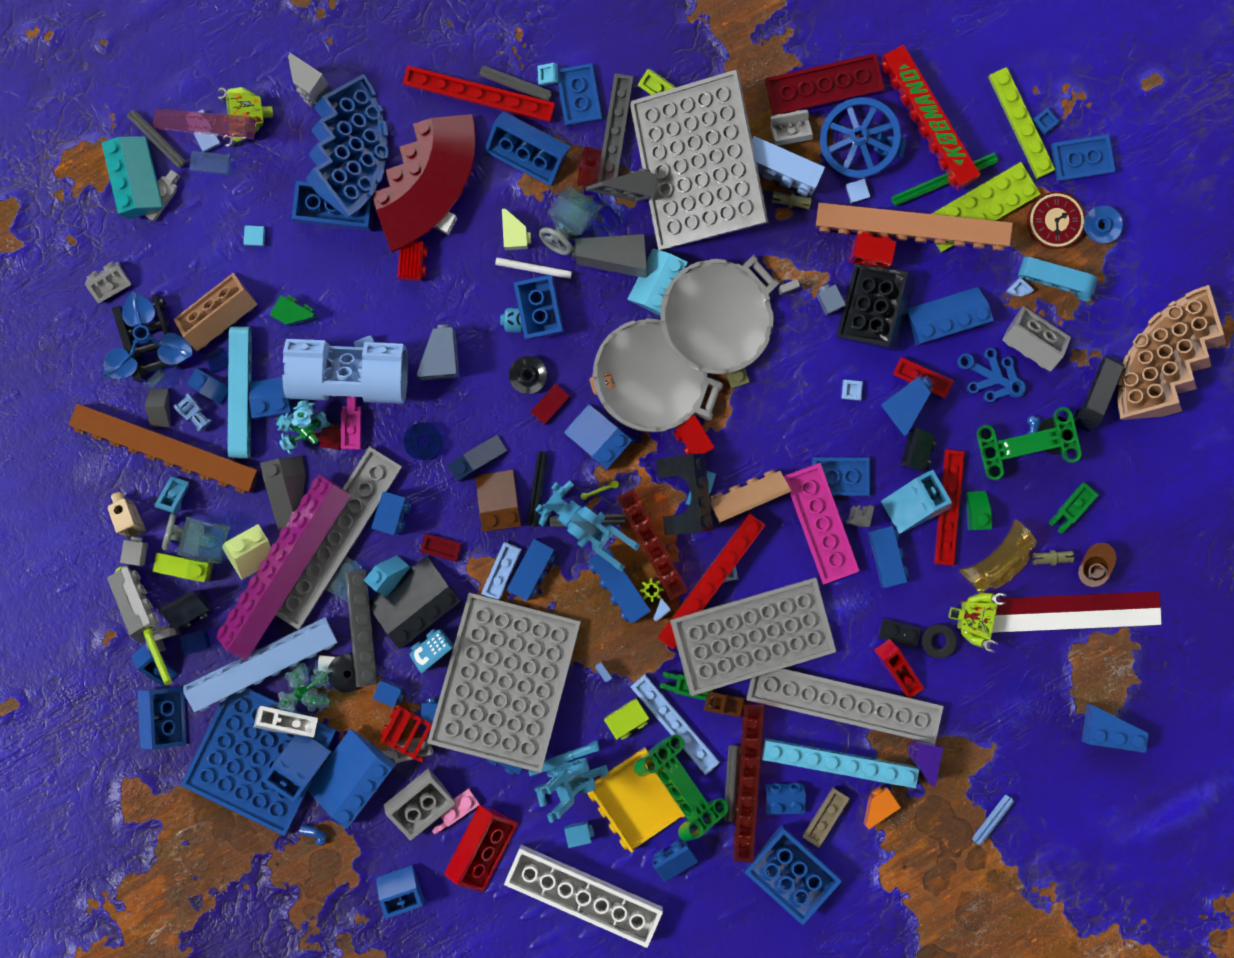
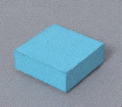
M556 63L537 66L538 85L544 86L558 83Z
M245 226L244 245L264 247L265 227Z

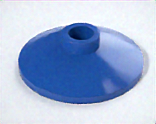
M1106 205L1091 209L1084 220V229L1087 236L1094 242L1101 244L1114 241L1120 235L1123 227L1122 218L1118 211ZM1103 223L1104 229H1100L1098 224Z

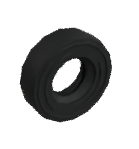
M935 624L929 626L924 631L921 644L923 650L929 656L942 659L953 653L957 639L951 628L942 624ZM936 634H942L946 638V644L941 649H936L932 645V638Z

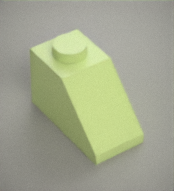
M502 209L505 251L528 249V244H531V232H527L526 226L508 210Z

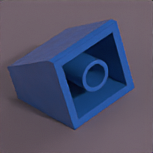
M922 374L881 404L904 436L910 431L933 390V383L928 376L923 377Z

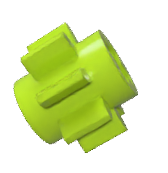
M650 578V583L642 582L645 588L641 589L640 592H645L646 594L643 599L651 597V602H653V597L661 598L658 593L664 589L658 588L657 585L660 581L652 583V578ZM649 585L657 588V591L653 593L654 595L646 592V589L650 587Z

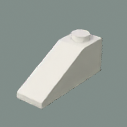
M260 706L257 710L254 727L314 737L318 718Z

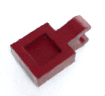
M322 428V434L315 433L320 441V447L340 450V430Z

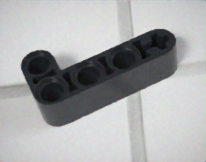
M1108 355L1104 356L1083 406L1077 410L1073 417L1075 426L1089 433L1099 425L1113 395L1124 363Z

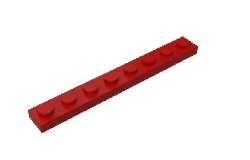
M408 65L403 80V86L548 123L551 122L555 107L554 102Z

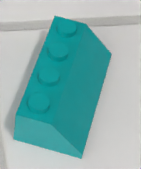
M116 137L102 142L118 214L130 220L162 209V199L147 138Z

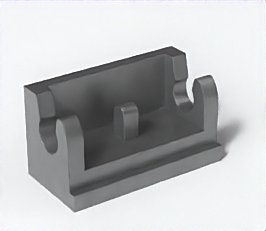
M860 505L857 507L853 506L845 523L863 528L870 527L874 506H863L862 510H860Z

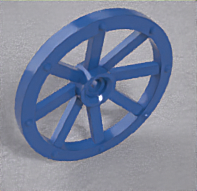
M854 98L839 104L826 117L820 133V146L827 163L838 173L850 178H868L879 174L893 162L901 144V130L896 116L885 104L871 98ZM869 106L871 109L863 124L859 126L853 107ZM847 110L853 129L833 123V121L842 112ZM877 110L884 113L891 122L867 130ZM829 129L850 136L828 147ZM893 129L894 131L892 148L870 137ZM858 134H863V138H856ZM852 143L844 166H841L833 159L830 153ZM870 144L889 154L882 162L873 166L866 145ZM858 147H861L868 167L866 170L849 169Z

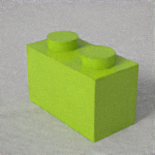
M636 697L606 716L604 721L616 740L618 738L623 740L631 735L630 731L634 728L640 729L647 725L649 716Z

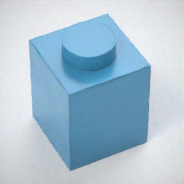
M588 821L566 825L564 828L568 848L589 844L592 841L591 837H594L592 825L588 826Z

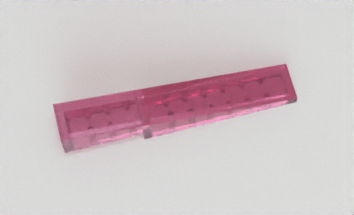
M155 108L152 127L222 137L231 136L254 139L256 120L247 116Z

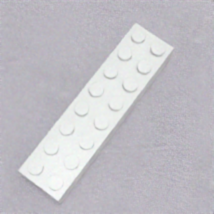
M524 845L520 846L504 885L646 948H648L663 913L662 906Z

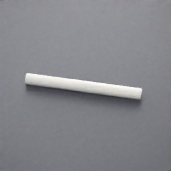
M496 258L495 263L498 266L568 279L571 278L572 271L503 258Z

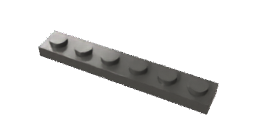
M614 74L597 183L618 177L633 76Z
M366 570L346 571L345 577L356 687L376 685L368 586L364 581L367 577Z

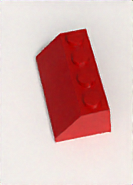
M479 805L444 875L458 886L484 892L519 823L492 808Z

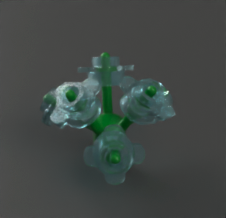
M299 662L295 667H290L289 670L293 671L291 673L287 672L285 679L289 681L291 688L296 689L293 693L281 691L278 694V708L293 712L296 709L297 701H301L308 707V711L311 712L315 711L316 707L320 708V712L324 708H328V705L331 704V697H328L329 692H320L318 694L317 689L312 688L313 686L317 688L329 687L327 682L329 678L326 672L314 668V674L311 675L312 683L306 687L304 684L307 683L308 677L305 675H308V670H311V667H306V664Z

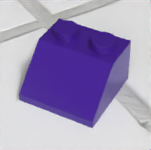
M913 739V742L909 743L908 746L909 758L919 769L923 779L931 786L936 787L943 747L936 743Z

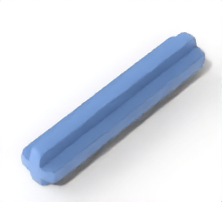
M1004 795L972 837L975 843L978 845L983 844L1012 806L1014 800L1008 795Z

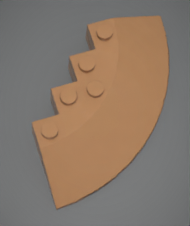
M1209 285L1195 289L1185 294L1179 300L1169 303L1168 307L1156 313L1148 321L1149 325L1144 332L1138 333L1135 337L1134 345L1124 358V367L1118 381V408L1121 420L1163 417L1181 412L1182 409L1177 394L1197 389L1192 372L1212 367L1207 349L1225 345L1226 341Z

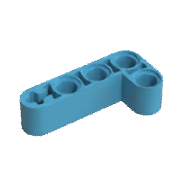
M1024 257L1018 276L1022 279L1074 293L1076 298L1083 301L1092 300L1098 283L1097 277L1092 274L1031 257Z

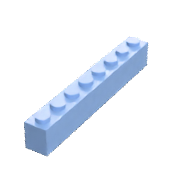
M326 617L252 652L247 660L240 658L184 685L183 693L194 712L206 710L211 704L222 702L229 695L240 693L251 684H259L264 678L270 675L275 676L286 667H294L299 661L305 658H312L323 649L328 650L337 643L336 636Z

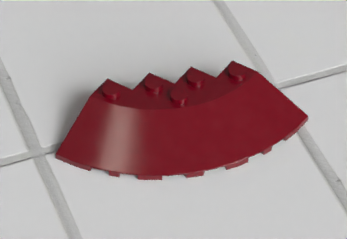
M472 114L429 118L414 123L417 141L399 147L404 164L386 169L390 187L374 192L373 199L391 252L405 248L422 235H427L430 229L436 224L439 225L449 214L448 211L461 197L467 179L470 178L473 169V158L476 153V129Z

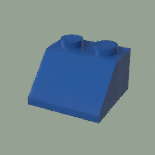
M283 377L250 382L249 402L253 419L260 420L279 417L281 414L285 416L286 413L288 415L294 413L293 400L286 398L284 395Z

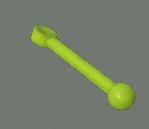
M612 481L607 486L589 493H582L581 499L587 500L592 495L610 488H617L618 482Z

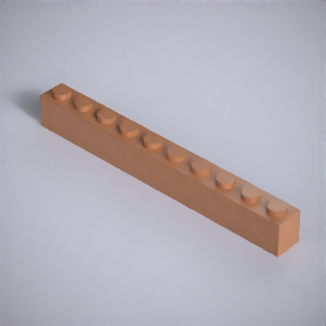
M827 203L818 204L816 228L819 229V232L830 233L831 230H836L838 234L849 235L850 232H855L857 235L858 233L868 232L877 235V238H880V236H892L900 241H907V238H911L919 243H927V240H930L938 245H946V242L954 243V246L965 247L968 244L973 245V248L985 249V246L993 247L992 250L1004 251V248L1007 249L1010 246L1013 224L1010 222Z

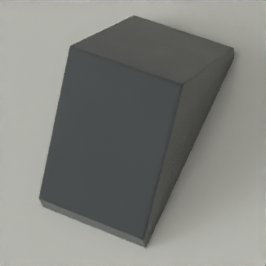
M168 388L149 389L145 410L151 428L171 427Z

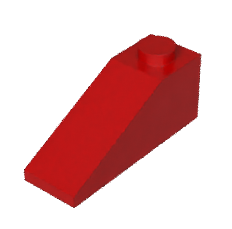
M890 639L874 649L906 697L912 698L924 689L900 649Z

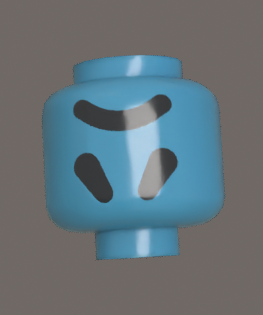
M507 308L505 313L500 316V325L504 326L505 331L508 333L523 332L519 308Z

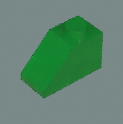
M986 491L966 492L968 530L992 529L991 508Z

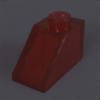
M583 148L578 172V187L586 189V186L597 183L602 149Z

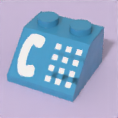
M434 628L426 635L427 640L423 643L418 641L411 647L413 651L409 655L421 674L454 648L453 642L442 629L436 631Z

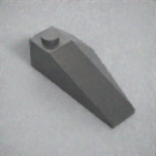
M302 455L260 463L279 535L281 530L289 523L292 513L297 510L304 496L306 471Z

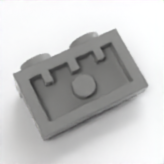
M112 261L106 264L101 272L97 273L95 271L87 276L85 286L98 304L131 285V281L121 268L119 261L116 263Z

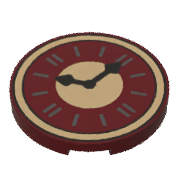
M1050 192L1039 197L1030 207L1027 215V227L1030 235L1043 247L1055 250L1063 249L1075 243L1082 235L1085 212L1082 205L1073 196L1064 192Z

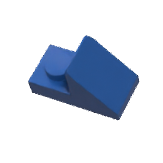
M197 368L186 384L219 404L223 402L228 393V386Z

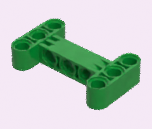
M1061 407L1053 413L1055 428L997 441L995 431L991 426H981L976 432V437L986 476L991 480L1000 479L1004 473L1003 459L1060 447L1062 458L1066 462L1073 463L1081 458V449L1072 412L1068 408ZM1060 411L1067 413L1068 418L1065 422L1058 420L1057 415ZM982 429H988L991 432L989 439H983L980 436ZM1064 430H1069L1072 433V438L1069 441L1064 440L1062 437ZM991 447L995 450L993 458L985 456L986 448ZM1070 448L1076 451V457L1072 460L1066 455L1067 450ZM992 466H997L1000 470L999 475L996 477H992L989 473V469Z
M674 734L662 739L639 758L634 764V770L640 777H645L652 773L657 774L687 818L679 827V837L683 841H691L700 838L728 812V804L722 798L710 802L704 799L675 756L684 748V740L680 735Z

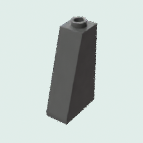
M644 234L575 239V246H572V258L576 257L577 265L642 278L647 277Z

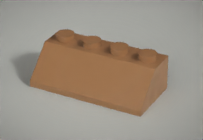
M233 272L173 320L183 338L196 351H199L201 348L206 347L216 336H220L230 325L235 324L239 318L252 311L257 303Z
M773 469L764 473L765 477L760 480L755 477L746 481V486L740 488L738 484L729 488L730 493L722 495V492L711 496L710 506L717 523L791 492L781 471L775 472Z

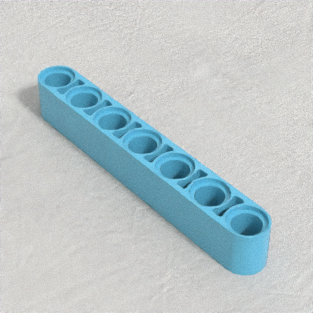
M251 327L229 328V458H250L251 409L249 402L252 370Z

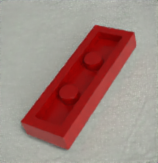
M902 356L892 373L908 382H911L921 374L923 377L928 376L933 383L932 393L946 398L954 382L952 379Z

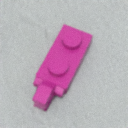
M347 396V406H343V411H341V449L361 450L362 411L361 407L357 406V397Z

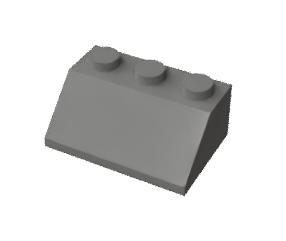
M289 53L288 59L292 80L297 87L296 91L306 104L314 107L322 96L332 91V88L322 73Z
M1022 306L1006 330L1002 340L1008 346L1021 352L1025 357L1038 363L1040 367L1051 372L1064 357L1071 337L1028 308Z
M428 768L385 803L384 809L386 816L411 841L456 803L442 782Z

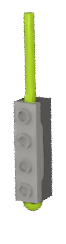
M120 566L107 580L128 633L139 643L144 640L147 641L164 684L170 685L172 680L153 637V634L160 631L157 625L159 621L151 610L153 608L151 602L145 596L147 591L140 584L139 580H141V577L136 570L132 571L128 566Z

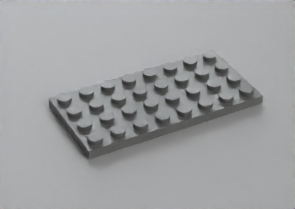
M816 578L807 579L670 620L691 696L836 652Z

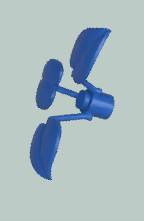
M133 291L126 299L122 309L124 322L130 327L136 326L133 329L135 340L133 341L131 352L128 354L123 348H114L109 351L104 359L103 376L113 380L126 379L132 376L137 370L138 363L131 357L134 355L138 343L146 344L152 341L157 346H160L157 351L158 357L163 363L168 365H176L190 358L193 352L189 343L178 334H164L161 343L150 335L148 328L142 324H148L153 320L155 308L148 299Z

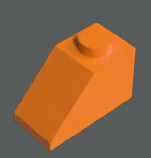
M878 786L872 790V795L868 798L864 825L868 830L901 808L886 786Z

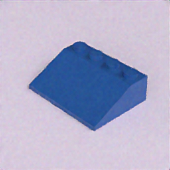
M351 728L313 778L307 791L335 821L348 829L397 763Z
M782 825L768 839L744 872L802 925L807 922L842 882L838 875Z

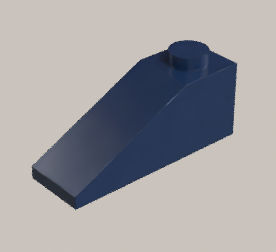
M495 435L458 457L447 466L456 480L460 482L507 452V449L498 435Z

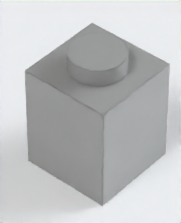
M138 537L124 540L120 563L144 566L148 543L142 542L143 538Z

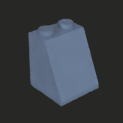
M438 325L437 329L432 330L417 371V377L420 380L460 377L457 338L453 327Z

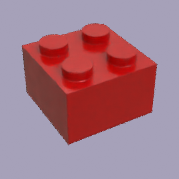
M858 233L853 240L848 263L888 269L892 264L896 241H892V238L887 236L877 238L873 237L872 233Z

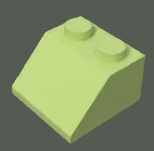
M259 524L228 540L222 546L241 580L259 570L260 563L266 559L271 548Z

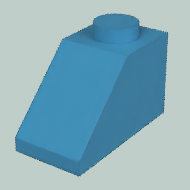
M396 555L375 565L364 581L376 592L388 597L410 569V566Z

